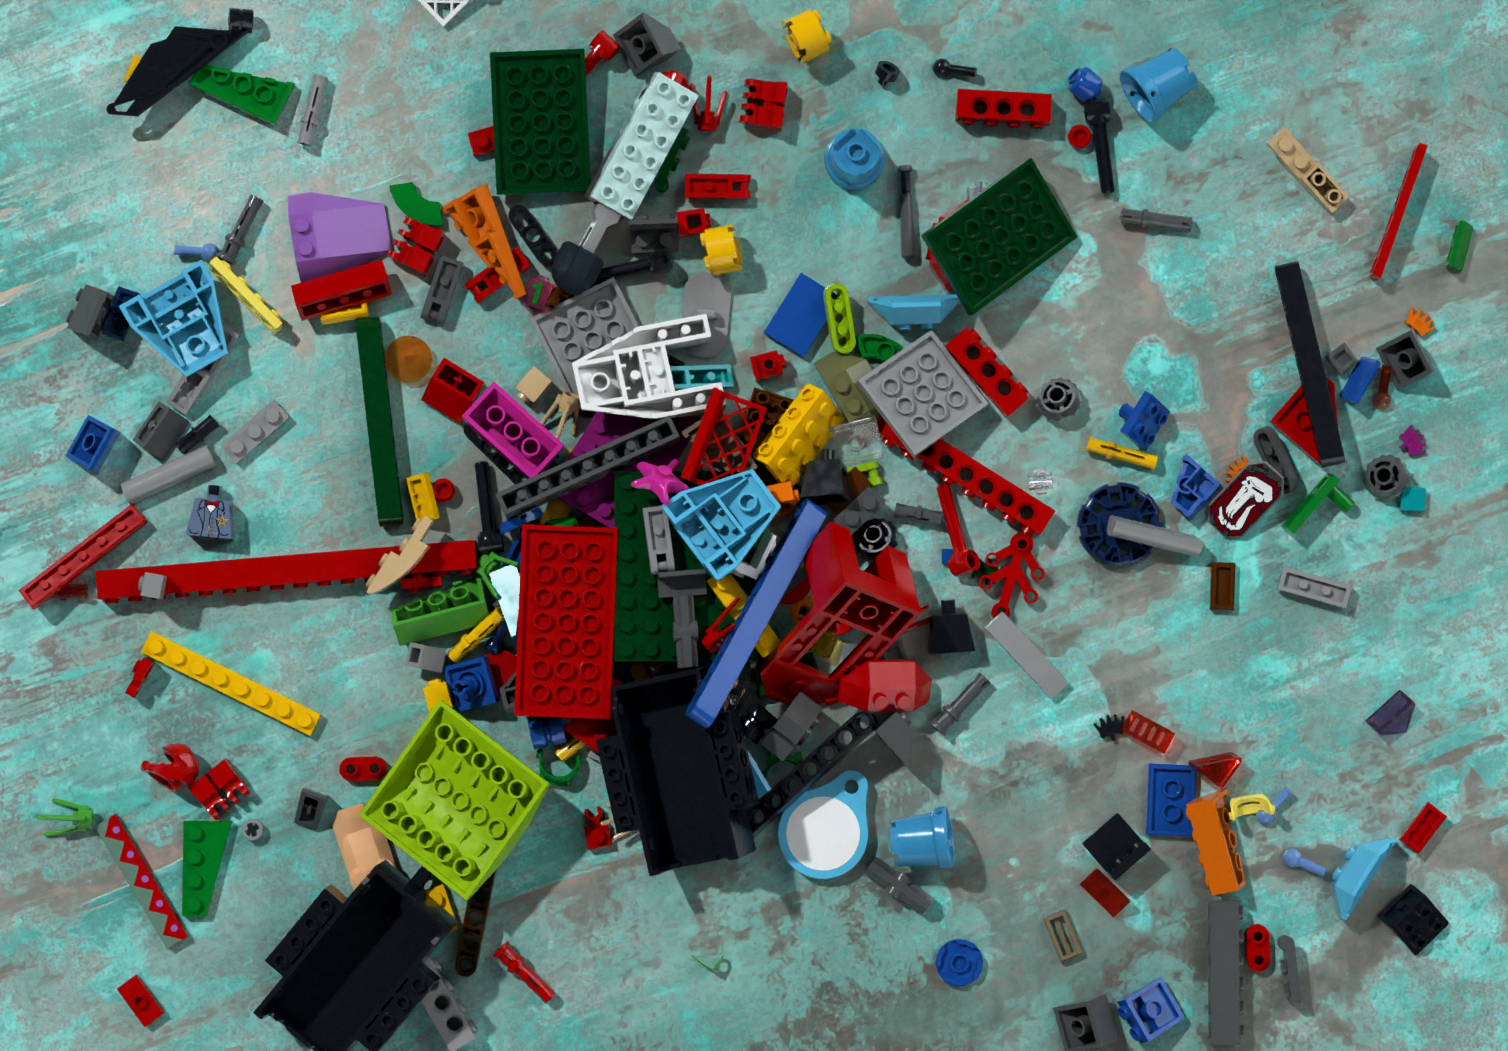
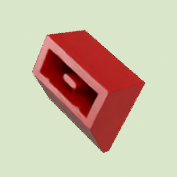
M443 358L431 377L421 400L459 424H462V415L478 399L486 384L456 364Z

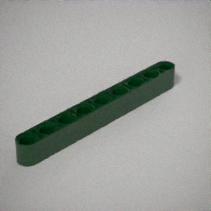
M379 316L355 319L378 522L380 527L404 524L381 321Z

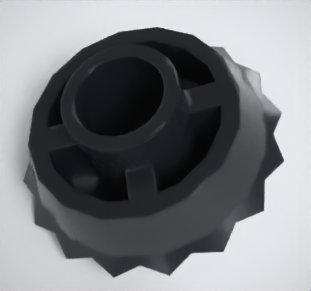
M873 518L872 520H867L855 533L854 544L856 545V551L861 554V557L871 561L887 545L895 548L898 545L897 539L899 535L897 528L892 525L891 521H886L884 518Z

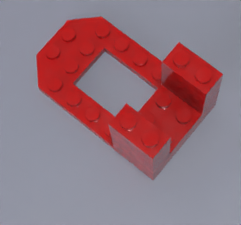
M831 521L812 541L804 556L815 606L759 666L765 695L787 705L793 702L800 691L817 704L825 702L827 706L836 704L838 702L840 678L849 674L867 660H878L921 614L906 553L887 545L873 562L862 571L858 566L850 529ZM835 621L868 633L831 674L798 662Z

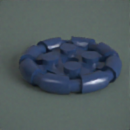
M1117 482V485L1108 486V484L1103 485L1091 492L1085 505L1082 504L1077 517V527H1079L1081 535L1078 536L1080 542L1090 556L1094 555L1104 565L1122 567V565L1131 564V566L1138 564L1151 554L1150 551L1153 546L1145 544L1142 546L1137 542L1109 536L1107 534V524L1110 516L1114 515L1144 523L1142 516L1149 515L1150 525L1162 527L1158 515L1160 510L1156 502L1148 493L1146 495L1140 491V487L1124 482ZM1118 494L1120 501L1111 502L1110 495ZM1133 498L1141 502L1137 508L1130 504ZM1096 504L1103 507L1098 514L1093 511ZM1096 524L1097 533L1090 534L1088 525ZM1102 541L1105 545L1110 546L1106 552L1099 548ZM1128 547L1129 554L1121 556L1119 548Z

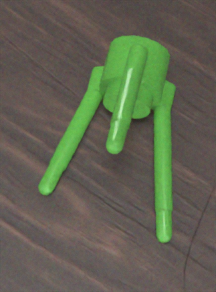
M491 552L490 554L482 555L478 559L476 572L481 575L492 595L496 597L498 594L488 578L490 577L489 573L501 569L500 562L516 567L519 566V563Z
M56 798L52 799L53 803L78 811H73V816L36 815L37 819L72 821L73 825H77L76 827L45 832L44 835L46 837L78 831L87 832V828L93 827L94 811L93 809H88V805H78Z

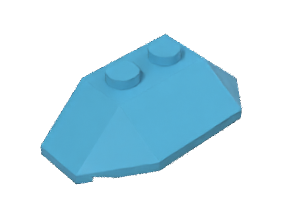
M956 294L867 298V304L891 327H897L898 331L911 330V326H920L921 330H933L935 325H940L960 303Z
M1392 837L1356 844L1355 847L1351 846L1344 856V859H1346L1342 868L1338 866L1331 877L1334 880L1331 886L1339 918L1347 921L1397 841Z

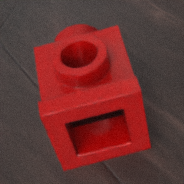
M704 208L676 212L680 238L700 235V233H704L705 229L712 227L710 213L705 214ZM697 220L699 225L693 228L690 226V222Z
M777 350L750 357L756 382L783 375L782 369L787 368L783 354L778 355ZM767 360L773 362L771 369H767L764 366Z

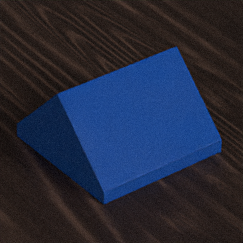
M88 415L69 448L66 457L95 473H99L121 432Z

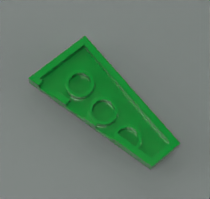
M205 65L193 75L189 86L275 126L295 87V83L281 82L273 78H261L252 76L249 73H237L229 69Z
M183 821L182 916L208 915L232 821Z

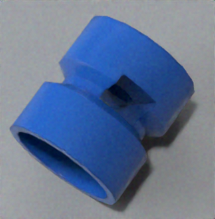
M540 717L528 720L534 750L547 747L549 742L553 745L567 742L562 718L547 717L546 720H543Z

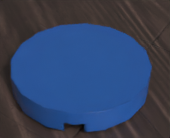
M535 508L498 525V529L502 535L522 526V524H527L544 516L541 508Z
M954 939L941 946L936 955L935 965L938 974L945 982L952 986L962 987L971 984L979 977L983 967V958L975 944L965 939Z

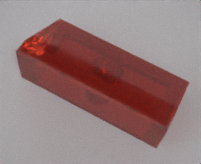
M1096 867L1079 884L1113 918L1131 902Z

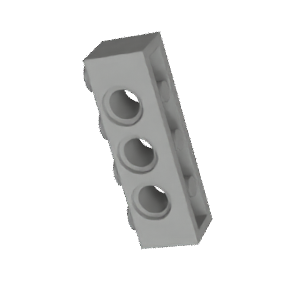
M429 956L424 964L435 972L440 979L437 981L435 988H432L421 1002L449 1051H456L476 1039L477 1035L475 1033L478 1032V1029L473 1020H467L463 1012L466 1011V1008L460 998L456 1000L453 996L452 991L454 987L450 980L442 977L440 973L442 966L438 959ZM444 996L448 999L449 1005L446 1009H440L436 1005L437 997ZM450 1017H457L460 1020L461 1025L459 1029L454 1030L449 1027L448 1020Z

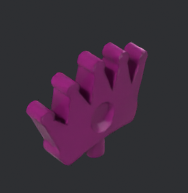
M1410 425L1399 436L1404 443L1399 448L1401 451L1407 448L1409 456L1425 454L1426 450L1422 451L1419 449L1425 446L1426 442L1418 443L1424 438V435L1415 437L1419 433V429L1410 432L1413 428V425Z

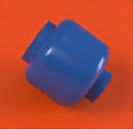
M1088 67L1075 69L1067 80L1069 83L1068 90L1082 102H1087L1091 99L1095 101L1103 91L1101 89L1102 79Z

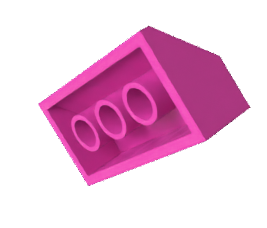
M495 382L462 415V421L526 479L542 473L564 447L563 443Z

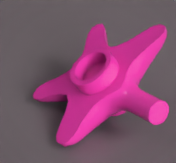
M673 459L667 466H656L646 462H638L636 466L644 477L631 482V486L634 488L648 489L654 492L665 505H669L668 493H679L690 489L673 474L680 466V462L676 459Z

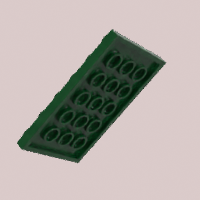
M561 49L490 52L496 195L587 191L591 184L585 50Z
M1031 157L1023 160L921 235L968 315H974L1078 237Z

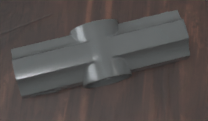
M693 595L673 596L674 622L672 623L673 642L676 643L677 669L698 668L697 620L695 621Z
M876 856L864 872L882 885L885 891L898 900H903L921 914L925 912L934 897L915 885L914 881L899 870H894Z

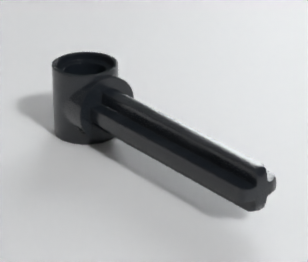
M1109 101L1084 103L1086 124L1092 126L1100 190L1103 194L1112 193L1115 189L1106 124L1111 121Z
M658 249L653 253L647 254L648 258L602 268L594 284L602 283L612 277L616 280L650 271L652 275L658 273L666 274L671 271L673 260L667 251ZM662 256L666 257L667 264L663 267H657L655 264L656 260Z
M486 461L475 463V474L482 532L478 534L480 555L490 554L491 552L501 553L504 552V544L500 531L496 530L489 463Z

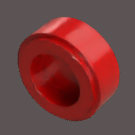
M1076 125L1070 129L1067 139L1073 148L1083 149L1089 145L1092 135L1086 126Z

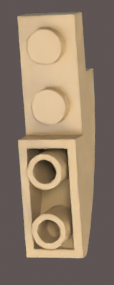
M1282 127L1266 143L1279 158L1278 161L1330 213H1333L1349 197L1322 165L1314 161L1286 127Z
M425 515L423 519L418 518L411 529L414 533L410 540L406 538L399 548L401 551L400 556L392 551L389 555L386 553L383 555L378 564L381 568L377 575L372 574L366 583L368 587L367 593L373 595L385 590L402 579L417 565L430 548V546L422 541L432 527L433 520Z

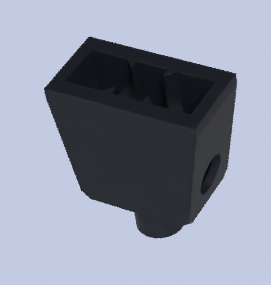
M822 449L820 460L807 463L800 498L803 501L809 499L816 505L851 502L847 467L840 459H835V451L833 449Z
M955 599L941 600L942 614L931 615L928 653L943 654L975 651L967 614L965 612L956 613Z

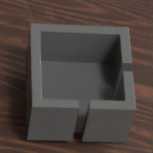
M800 691L760 745L781 761H784L788 755L793 757L821 720L818 715L823 708Z

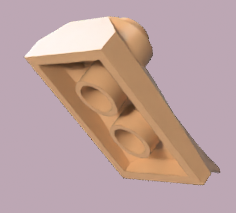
M364 802L337 811L333 824V829L350 877V883L354 890L372 869L384 860H387L398 870L388 838L359 816L366 805Z

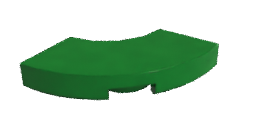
M413 182L389 185L395 203L405 215L428 226H443L440 202L428 201L422 198L416 192Z
M864 334L855 336L863 359L872 358L885 362L904 349L899 343L882 335Z

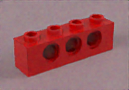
M958 89L956 94L955 121H960L962 125H974V122H984V126H998V123H1007V127L1020 128L1021 124L1031 125L1033 129H1045V126H1049L1051 122L1052 94ZM976 103H982L986 107V112L978 114L974 111L973 106ZM1005 104L1009 107L1010 112L1007 115H1001L997 111V106ZM1026 105L1030 106L1033 114L1031 116H1024L1020 108Z
M966 327L947 343L945 347L960 367L1004 417L1007 418L1029 399L1026 395L1028 390L1021 382L1016 384L1011 378L1013 375L1011 370L1005 364L1001 366L995 360L997 355L989 346L985 348L979 342L982 339L974 329L969 330ZM968 348H976L979 352V357L975 360L969 359L966 355ZM985 365L992 366L995 371L994 376L985 377L982 374V367ZM998 384H1008L1010 393L1001 395L997 390Z

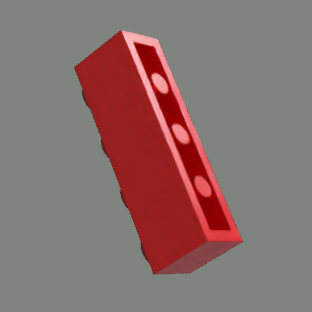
M382 259L291 285L301 321L392 295Z

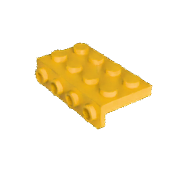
M806 384L754 452L753 457L765 465L778 483L791 481L794 487L805 473L807 463L814 461L845 418L824 390L814 385Z

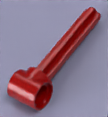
M604 30L599 32L589 45L592 51L585 57L586 76L601 60L604 62L610 61L621 48Z
M949 484L940 485L937 487V493L954 551L948 560V567L955 577H960L978 570L980 560L975 551L966 547Z

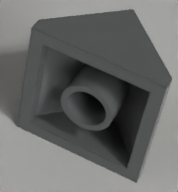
M1414 329L1376 348L1397 390L1435 371Z

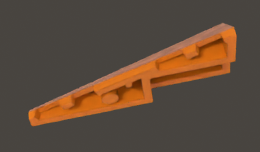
M488 184L476 187L462 197L454 199L441 208L443 213H448L455 221L454 226L457 230L462 229L469 238L468 243L489 268H494L499 274V281L502 284H507L514 292L513 298L518 299L526 295Z

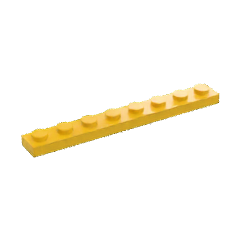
M153 631L150 632L141 650V653L309 736L312 735L321 717V714Z

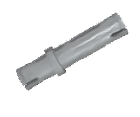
M318 74L313 75L314 78L304 117H301L300 120L302 125L297 143L305 146H312L315 128L319 126L318 116L328 77ZM317 90H318L317 97H316V101H315V105H314V107H313L314 100H315V96H316V92H317Z

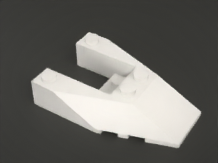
M707 314L636 327L627 334L612 340L602 348L596 349L573 362L572 368L581 410L650 419H663L669 415L671 418L703 415L713 388L723 391L722 382L675 391L666 351L709 343L711 332ZM724 399V402H723V405H722L723 411H724V409H725V407H726V401H725V399Z

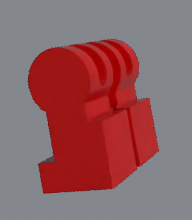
M745 79L744 86L756 89V92H743L742 98L752 102L763 101L764 103L763 106H758L754 103L741 104V110L752 112L753 115H740L739 123L782 131L788 83Z
M404 217L402 223L411 227L412 230L407 232L399 228L397 233L403 236L405 240H412L416 244L411 247L405 241L394 239L392 244L401 248L402 251L396 253L388 250L386 256L426 276L435 259L429 251L437 254L446 235L438 229L409 217Z
M227 758L208 771V774L203 775L188 787L215 820L222 817L216 808L217 803L226 812L231 810L228 800L225 797L223 798L218 792L223 788L227 793L228 799L232 800L236 805L241 801L236 795L235 789H239L245 797L251 794V791Z

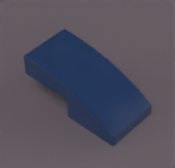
M118 286L110 304L109 314L101 330L103 335L124 342L130 325L119 306L140 293Z

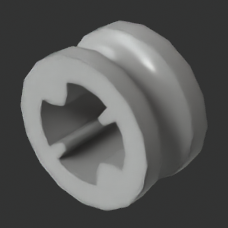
M249 819L242 826V834L248 840H256L263 833V825L257 819ZM249 823H253V826L255 824L258 825L259 829L256 831V836H252V833L250 835L246 833Z

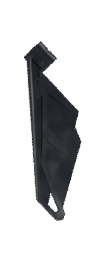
M229 8L228 31L175 26L167 39L150 44L115 102L107 106V113L110 115L135 117L141 115L247 33L252 34L253 10ZM135 100L127 112L116 111L115 106Z

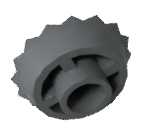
M1051 379L1038 391L1036 399L1038 402L1037 408L1041 410V414L1046 416L1048 420L1054 419L1057 422L1061 419L1067 420L1069 416L1075 415L1076 410L1080 409V402L1082 401L1081 391L1077 388V384L1072 383L1070 379Z
M1381 455L1378 458H1373L1372 462L1367 464V469L1364 472V483L1367 485V491L1371 492L1373 497H1379L1381 500L1386 498L1391 500L1393 497L1400 496L1401 492L1406 490V484L1409 482V471L1406 469V464L1400 458L1393 455Z

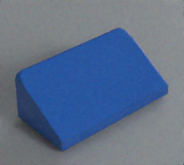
M1361 357L1344 386L1340 397L1353 405L1358 404L1379 368L1380 361Z

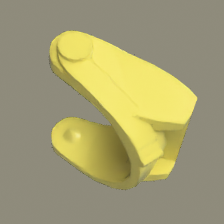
M1264 794L1231 798V812H1228L1229 820H1232V822L1236 821V818L1239 816L1257 813L1258 810L1274 815L1275 806L1271 804ZM1252 801H1253V802H1258V803H1246V804H1242V803H1245V802H1252Z

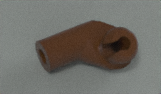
M554 287L545 306L549 310H556L559 302H564L574 297V294L563 292L559 287Z

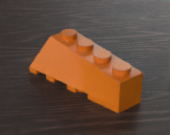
M1228 788L1193 799L1186 804V816L1191 821L1193 827L1192 837L1198 845L1200 852L1199 862L1204 867L1206 873L1205 883L1207 888L1210 889L1212 896L1238 891L1246 885L1241 857L1239 853H1235L1234 849L1237 846L1236 832H1233L1230 828L1228 812H1231V808L1227 809L1225 797H1229Z

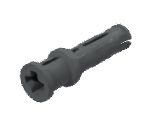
M250 194L231 234L228 233L225 236L226 241L220 253H217L215 256L231 265L236 264L235 258L240 248L245 246L244 238L263 204V200Z
M979 672L950 705H944L943 711L935 720H930V725L942 736H945L947 734L946 731L955 721L958 722L960 720L961 713L990 684V681Z

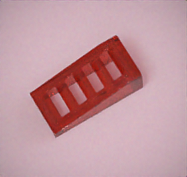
M1130 710L1120 729L1123 733L1163 754L1175 735L1173 731L1133 710ZM1137 718L1139 719V722L1134 731L1132 732L1130 731V728L1133 725L1135 719ZM1144 723L1148 724L1143 735H1138ZM1154 727L1156 731L1151 741H1149L1147 739ZM1161 733H1165L1160 744L1157 745L1156 743Z

